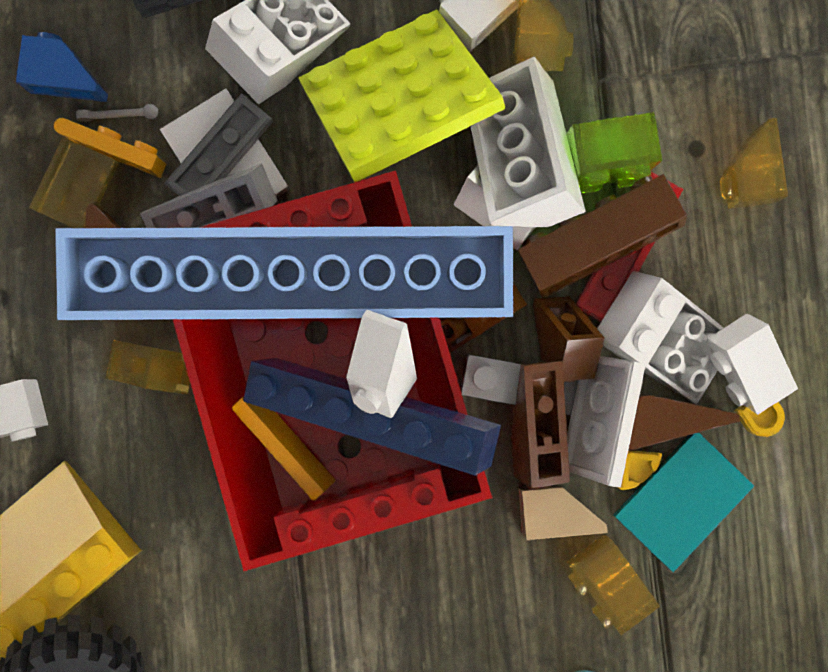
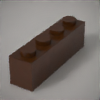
M664 174L655 179L651 176L644 177L630 187V192L618 198L615 195H610L596 203L594 206L595 210L583 216L579 214L560 222L559 228L547 235L544 232H540L526 239L523 242L524 247L518 249L540 296L545 298L684 227L687 213Z

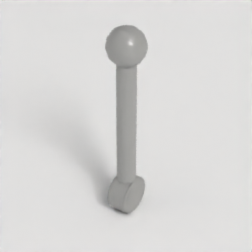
M147 104L144 108L76 111V120L81 122H88L93 119L136 116L154 119L158 116V108L153 104Z

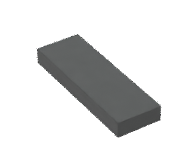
M241 93L164 184L181 196L226 177L273 123L272 118Z

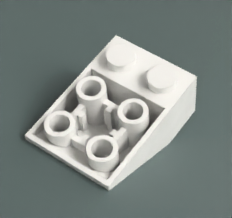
M245 0L213 19L205 49L260 104L286 87L349 28L350 23L328 0Z
M633 271L597 328L605 337L603 346L623 360L646 364L645 374L697 405L718 371L711 361L710 355L714 352L707 339L722 330L723 327L663 278Z

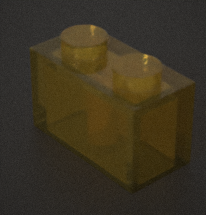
M605 534L567 561L573 570V573L568 578L581 596L588 592L597 603L592 608V611L605 629L613 625L622 636L661 607L612 539Z

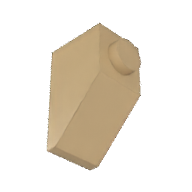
M556 484L537 488H530L529 486L518 487L522 535L526 540L608 533L607 524L560 485Z

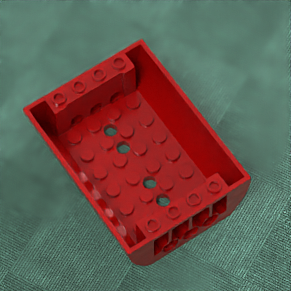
M395 170L198 228L412 227ZM439 317L392 318L407 324L417 380L406 397L468 415ZM362 318L173 319L243 571L492 498L485 471L472 475L358 438L361 443L360 453L355 457H346L339 450V441L347 434L276 412L336 480L317 499L313 500L233 411L232 406L244 397L251 361L278 358L347 379ZM313 322H322L328 329L326 340L320 344L311 343L306 336V330Z

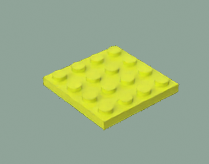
M438 10L423 14L416 18V20L394 31L386 32L380 38L359 48L352 49L345 55L323 66H317L310 72L298 77L354 182L373 175L506 109L500 92Z

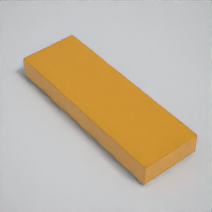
M242 397L232 406L233 411L311 499H317L336 480L275 411L244 402V397Z

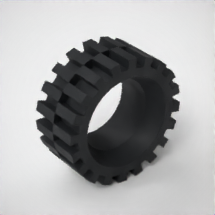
M68 615V624L60 626L58 625L57 617L45 620L43 632L39 633L35 626L30 627L23 633L22 644L14 639L7 647L6 658L1 657L0 672H145L141 651L136 652V642L129 635L122 641L121 627L113 623L106 631L103 629V618L95 616L91 617L89 625L80 624V615Z

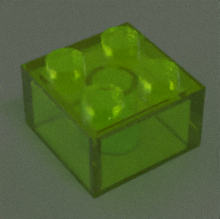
M654 112L572 124L566 134L581 193L603 189V184L618 182V187L632 186L641 178L651 175V171L663 161Z

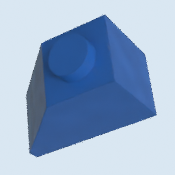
M39 32L37 37L22 35L16 83L31 94L107 102L108 94L60 36L47 32Z

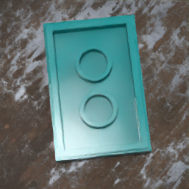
M700 433L688 435L613 516L670 571L674 572L751 491L754 485Z

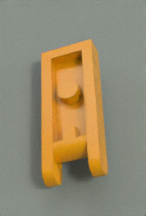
M59 118L54 122L55 131L65 136L68 141L158 178L162 177L167 164L156 155L158 152L156 148L137 140L134 146L120 141L122 135L103 126H99L98 130L95 131L65 118Z

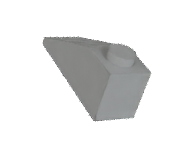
M259 164L214 181L140 214L147 228H198L271 207L278 200L263 165Z
M467 355L460 387L462 395L515 405L520 364ZM578 380L575 382H564L565 410L567 415L572 413Z

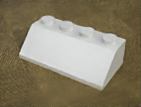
M535 56L490 77L489 79L502 95L506 109L471 125L489 222L493 226L550 227L586 212L553 80Z

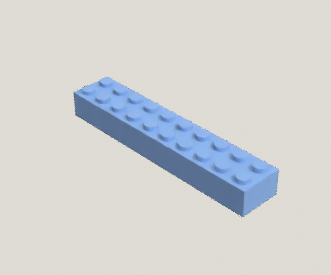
M513 226L56 228L57 320L362 318L366 310L389 318L513 317Z

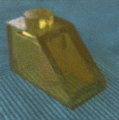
M519 0L514 45L515 65L535 56L545 71H563L565 57L572 56L574 42L573 32L567 31L564 17L549 0Z
M777 118L768 119L758 126L724 169L723 176L720 179V191L723 199H727L728 209L774 204L788 197Z
M113 340L106 379L145 389L188 395L190 380L181 352Z

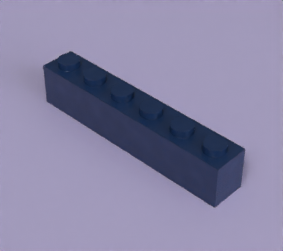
M278 358L251 361L243 399L244 402L472 475H477L491 467L501 427L499 424L408 397L404 398L392 418L377 412L370 414L361 410L353 403L347 379Z

